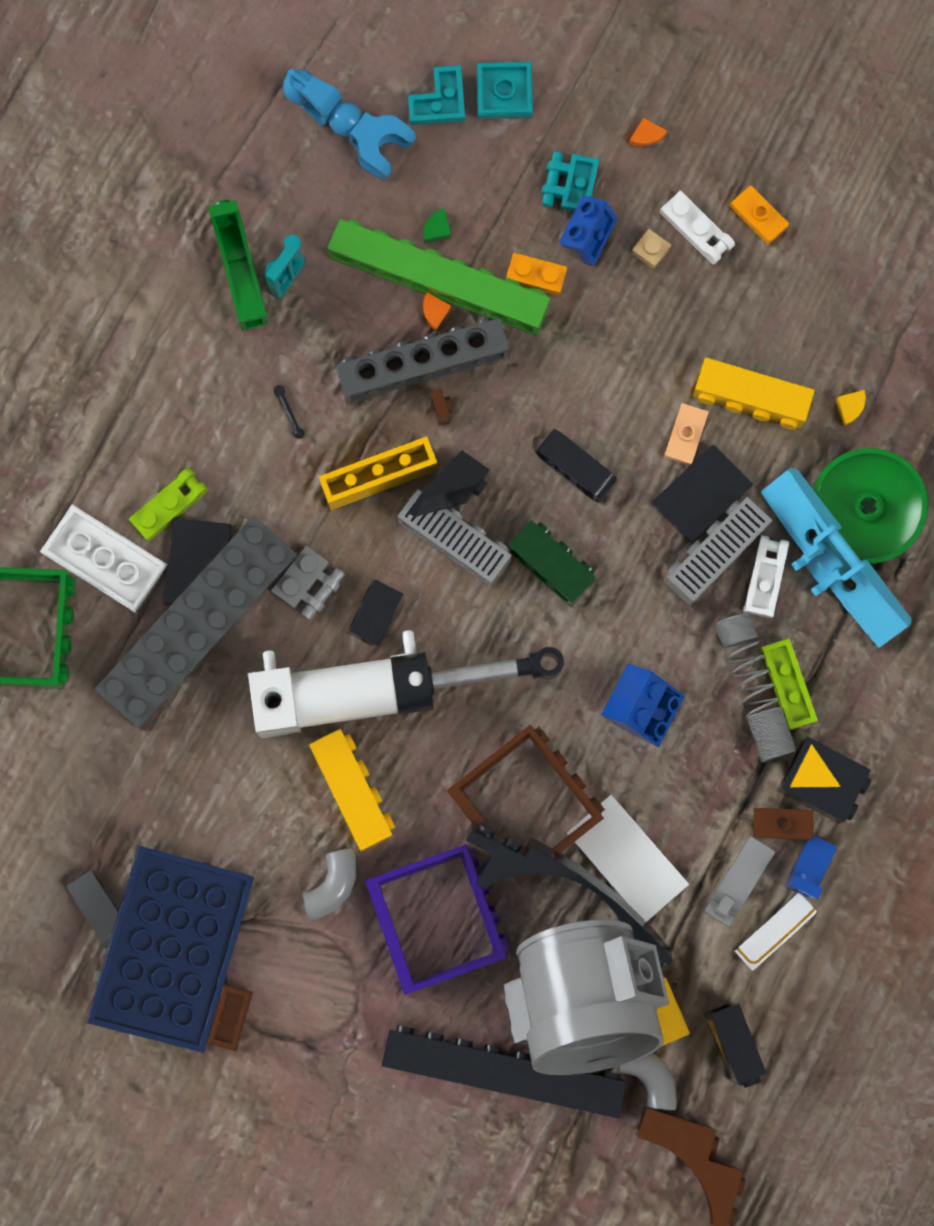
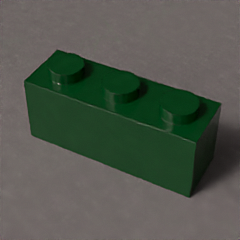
M531 520L508 544L509 553L565 603L572 607L595 582L596 577L593 575L595 571L585 561L578 562L572 556L573 551L564 542L560 541L557 543L551 538L550 535L552 533L541 522L536 524Z

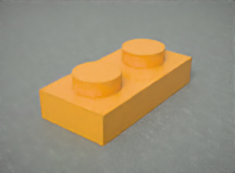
M513 253L506 278L517 281L522 287L537 288L545 293L560 296L567 266Z

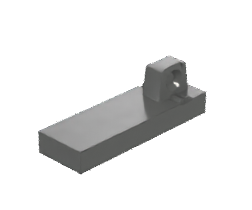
M90 870L67 885L66 888L107 951L119 911L94 871Z

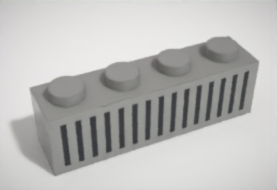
M417 489L397 516L398 523L491 588L511 561L512 555L508 553L510 549L498 540L492 542L485 537L486 532L478 525L472 523L470 526L461 520L463 516L451 507L413 517L410 513L419 495L422 493Z
M748 497L741 503L736 500L726 510L729 516L722 523L716 520L706 531L709 536L702 543L697 540L686 551L689 557L683 563L677 560L666 572L669 577L665 584L689 606L720 577L773 521Z

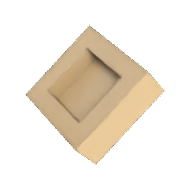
M648 229L632 249L631 254L654 270L670 250L671 244Z

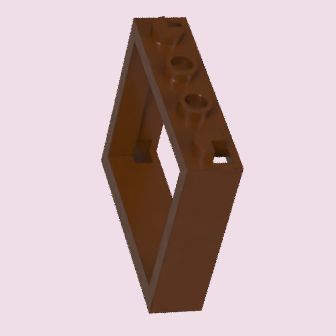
M529 725L450 787L447 792L470 822L489 824L464 790L528 739H531L592 816L552 848L561 853L604 819L601 813L605 809L595 796L589 799L584 793L583 789L587 786L577 773L571 776L564 766L568 762L558 749L552 752L546 743L550 739L540 726L534 729ZM533 874L514 876V878L521 885Z

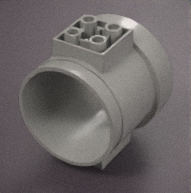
M616 920L575 922L540 932L518 946L516 955L520 963L521 977L504 984L505 1003L509 1010L511 1033L516 1044L529 1047L532 1068L536 1072L548 1075H574L606 1070L639 1060L655 1052L663 1045L664 1039L657 1009L668 1005L669 1000L657 948L654 944L633 939V930L629 924Z

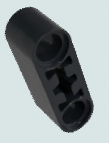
M553 429L535 450V453L542 461L597 503L603 499L617 482V478L607 468L556 429Z

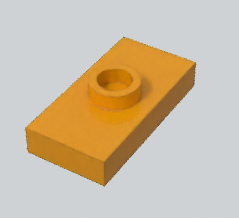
M752 185L730 203V207L767 245L789 226V223Z

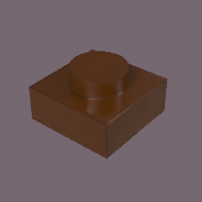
M442 389L431 391V401L438 425L450 423L449 414L453 413L450 397H444Z

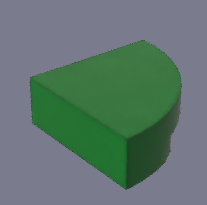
M444 208L433 213L425 223L423 230L424 244L451 238V231Z

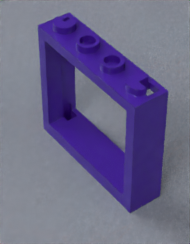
M467 845L365 880L404 995L506 959L505 952L510 951L504 933L501 935L497 933L495 924L500 921L494 905L488 907L485 895L490 894L488 887L482 888L477 885L475 867L480 866L474 849L468 850ZM461 857L494 953L413 982L381 886Z

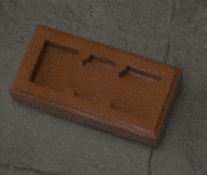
M754 808L753 838L813 840L814 810Z
M227 984L223 985L208 1037V1044L237 1051L253 996L252 991Z

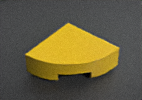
M865 390L836 398L844 426L854 422L863 411L866 401Z

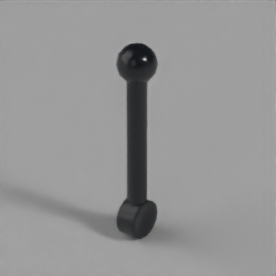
M277 385L274 388V394L280 398L294 428V437L301 439L305 434L304 430L299 428L284 396V387Z

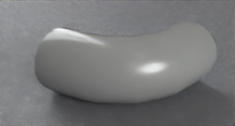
M354 848L339 850L325 855L328 869L325 881L319 887L303 892L304 904L310 921L320 919L337 911L350 896L357 878Z
M655 1053L618 1066L619 1073L636 1076L642 1081L647 1094L646 1107L676 1110L675 1080L666 1063Z

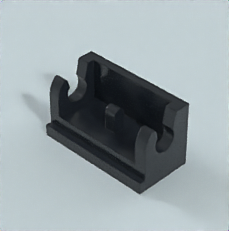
M376 579L373 580L346 634L369 645L379 646L403 593Z

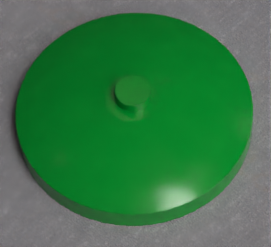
M862 448L837 457L821 472L813 488L842 528L838 530L858 558L861 561L867 560L870 564L885 562L904 553L916 542L926 523L928 496L920 475L905 459L887 450Z

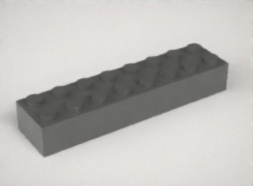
M253 515L94 690L141 730L297 558V554Z

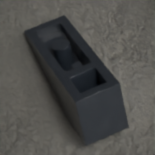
M461 450L419 495L410 514L413 517H418L465 504L474 494L479 497L488 484L485 478L490 469Z

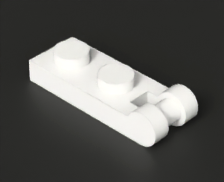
M681 190L660 209V214L712 264H716L721 259V254L724 251H730L735 246L733 239L728 234L723 233ZM712 238L717 242L714 247L708 244Z
M760 535L744 613L773 618L789 541L780 539L777 542L769 540L768 536ZM766 552L776 553V559L766 557Z

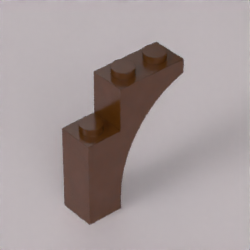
M644 1106L635 1135L638 1138L650 1141L671 1151L681 1158L693 1171L702 1186L708 1202L711 1226H733L737 1214V1208L733 1206L736 1196H741L743 1193L746 1179L742 1177L743 1171L709 1159L710 1154L714 1155L718 1147L719 1137L715 1136L717 1130Z

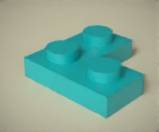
M461 65L433 67L435 93L408 95L410 126L465 122Z

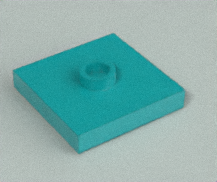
M532 62L477 63L478 119L533 118Z

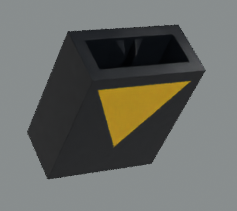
M806 737L802 740L777 791L841 824L846 819L851 821L858 809L855 801L859 793L864 794L871 783V779L868 778L871 769L810 737Z
M730 1002L704 1012L730 1081L740 1086L744 1085V1088L760 1083V1076L767 1074L740 1004Z

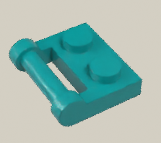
M288 235L284 239V250L277 260L273 258L265 269V277L270 294L279 300L305 265L304 256L300 253L301 241L296 235Z

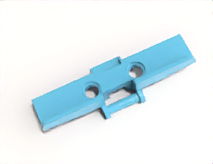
M789 468L761 491V494L787 532L804 553L800 559L791 565L796 571L806 566L819 584L811 589L815 597L830 587L843 606L878 648L911 625L912 618L867 560L861 561L838 531L842 528L798 469ZM810 529H815L818 535L813 539V542L809 538ZM851 578L856 583V588L854 590L847 588L844 581Z

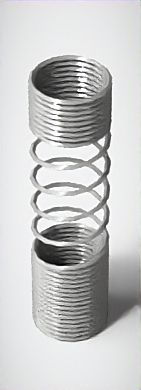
M743 613L721 620L715 626L723 649L743 647L727 657V661H748L734 669L731 675L735 677L754 675L741 682L736 689L739 691L760 689L745 697L741 704L756 705L766 703L749 712L746 716L760 756L759 759H761V762H766L794 753L797 749H795L796 746H794L793 738H791L792 735H790L791 732L782 707L772 708L751 715L779 701V698L745 702L747 699L773 687L775 684L739 688L743 684L770 671L769 669L750 673L734 674L739 669L765 657V655L729 660L737 653L760 642L759 640L753 641L757 639L758 635L752 622L751 614Z

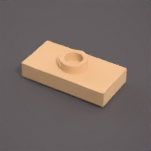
M681 403L664 458L688 466L692 464L709 411Z

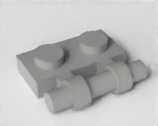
M305 546L271 592L294 610L301 601L306 603L307 606L301 614L308 620H311L316 612L320 613L324 608L323 603L332 591L336 592L341 586L339 582L345 574L336 568L330 576L326 575L324 571L330 565L329 562L308 546ZM318 580L323 586L313 597L308 592Z

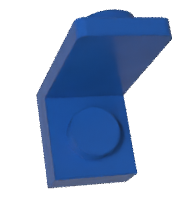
M813 835V840L806 841L785 887L810 900L818 899L823 888L819 887L837 847Z

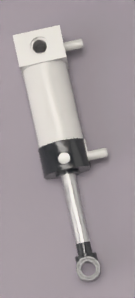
M412 630L402 633L405 654L390 656L391 659L292 673L289 667L276 669L274 651H265L263 653L265 671L248 673L255 731L261 738L302 733L301 727L397 713L400 715L434 710L432 695H435L434 689L532 675L533 679L551 680L560 674L564 665V658L558 649L545 647L538 652L529 653L528 658L431 672V666L427 665L426 652H416L414 632ZM544 657L554 658L557 663L556 668L553 670L544 669L540 663L541 659ZM273 699H282L280 706L274 709L269 708V704Z

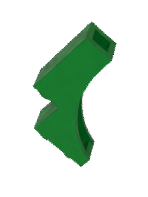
M220 200L214 206L208 207L240 328L244 331L268 325L269 322L237 201Z

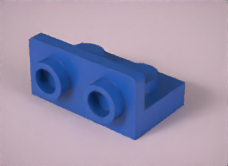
M583 196L560 239L562 247L574 249L582 261L588 265L595 266L618 219L607 201Z

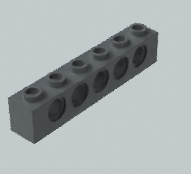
M489 317L477 321L476 325L465 327L460 325L453 327L445 334H428L417 342L403 341L396 344L395 348L389 350L375 349L367 354L368 356L361 358L355 356L344 358L340 361V364H336V370L346 404L507 359L509 358V346L500 318L493 320ZM477 338L482 340L484 344L479 348H474L470 346L469 342ZM452 346L457 352L454 355L447 356L442 353V349ZM419 354H426L430 358L426 363L422 364L414 360ZM391 362L402 364V368L398 371H391L387 366ZM366 369L375 372V375L370 379H363L360 376L361 372Z

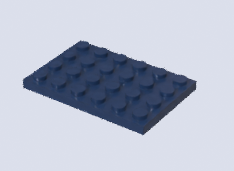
M138 845L86 1023L204 1053L254 877Z

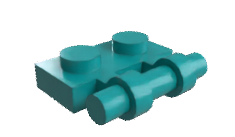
M553 152L552 159L547 164V182L542 187V206L552 208L554 199L559 198L562 199L560 210L575 212L583 196L592 197L599 159L572 154L571 162L568 164L562 162L564 156L562 153ZM560 175L567 176L565 187L557 186Z

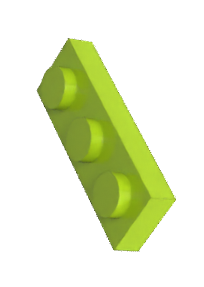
M790 638L761 647V652L765 655L764 660L767 669L770 670L771 681L775 684L773 687L777 698H779V705L784 710L783 713H785L789 730L817 722L818 719Z

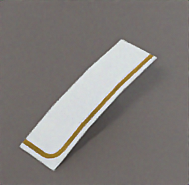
M797 893L772 918L740 945L735 952L753 971L797 932L817 911L802 895Z

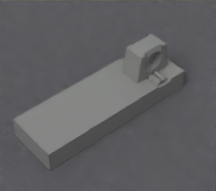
M749 836L703 912L726 927H730L775 854V851Z

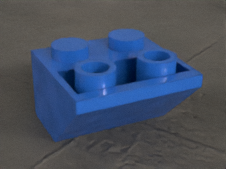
M627 664L601 715L619 728L659 747L685 696L654 672Z

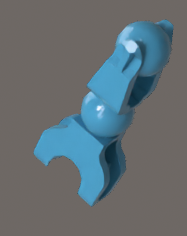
M290 69L287 72L283 81V92L286 98L291 103L300 105L318 124L322 126L329 124L335 134L349 137V143L358 152L360 166L376 178L386 180L391 174V165L381 155L379 147L385 143L393 142L403 148H408L416 140L415 132L394 115L373 117L367 112L363 115L355 103L342 101L343 96L340 95V91L337 88L319 80L307 70Z

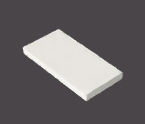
M73 504L40 550L43 555L136 614L168 569V564Z
M610 795L601 803L605 809L601 813L604 819L574 843L615 891L647 922L689 884L616 799ZM588 814L566 834H571L592 816Z

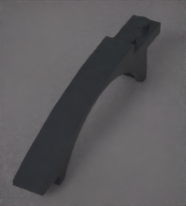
M474 821L471 822L467 830L466 841L489 852L477 874L478 886L487 888L501 880L525 874L556 875L578 882L600 896L610 906L619 921L627 923L632 927L633 939L656 945L659 961L671 965L673 961L671 949L658 933L618 893L578 863L532 837L525 847L519 839L508 835L504 837L496 833L495 828L487 823L481 822L478 824Z

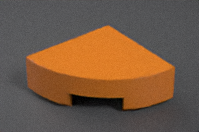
M643 118L632 135L629 144L635 147L657 144L667 135V130Z
M427 292L423 301L424 316L429 326L437 332L450 312L451 305Z

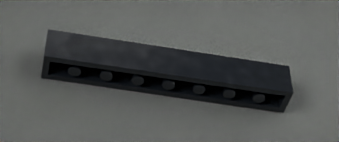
M397 1025L396 1030H389L382 1067L620 1118L626 1081L620 1079V1073L603 1070L602 1075L594 1073L574 1075L542 1074L532 1068L529 1053L514 1050V1055L511 1056L502 1054L503 1048L485 1044L484 1049L472 1047L473 1041L455 1038V1043L443 1041L444 1035L426 1031L424 1037L415 1035L414 1028Z

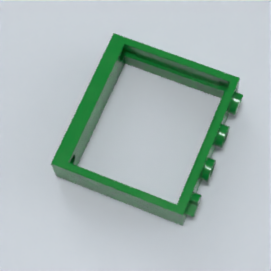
M0 567V581L60 583L53 678L0 676V687L64 689V682H68L69 665L65 664L66 653L71 652L72 646L71 636H68V625L73 624L74 609L70 607V599L76 592V580L72 579V575L67 570Z

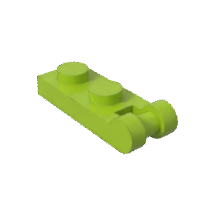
M191 468L183 470L173 482L129 518V521L148 542L170 525L174 518H178L207 493L209 488L203 482H198L195 478L196 474ZM185 485L191 490L186 496L180 491Z

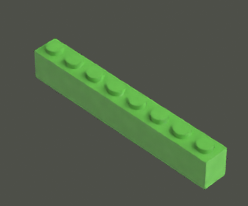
M339 219L327 248L329 259L426 295L428 292L446 303L486 318L490 317L493 320L500 318L502 324L534 336H538L550 306L551 297H548L540 289L531 288L529 290L521 287L520 283L513 279L505 278L503 280L495 277L489 270L483 268L476 270L468 267V264L462 260L446 259L433 249H426L425 251L417 248L409 240L400 239L398 241L390 238L382 230L374 229L372 231L366 229L355 220L349 219L345 221Z

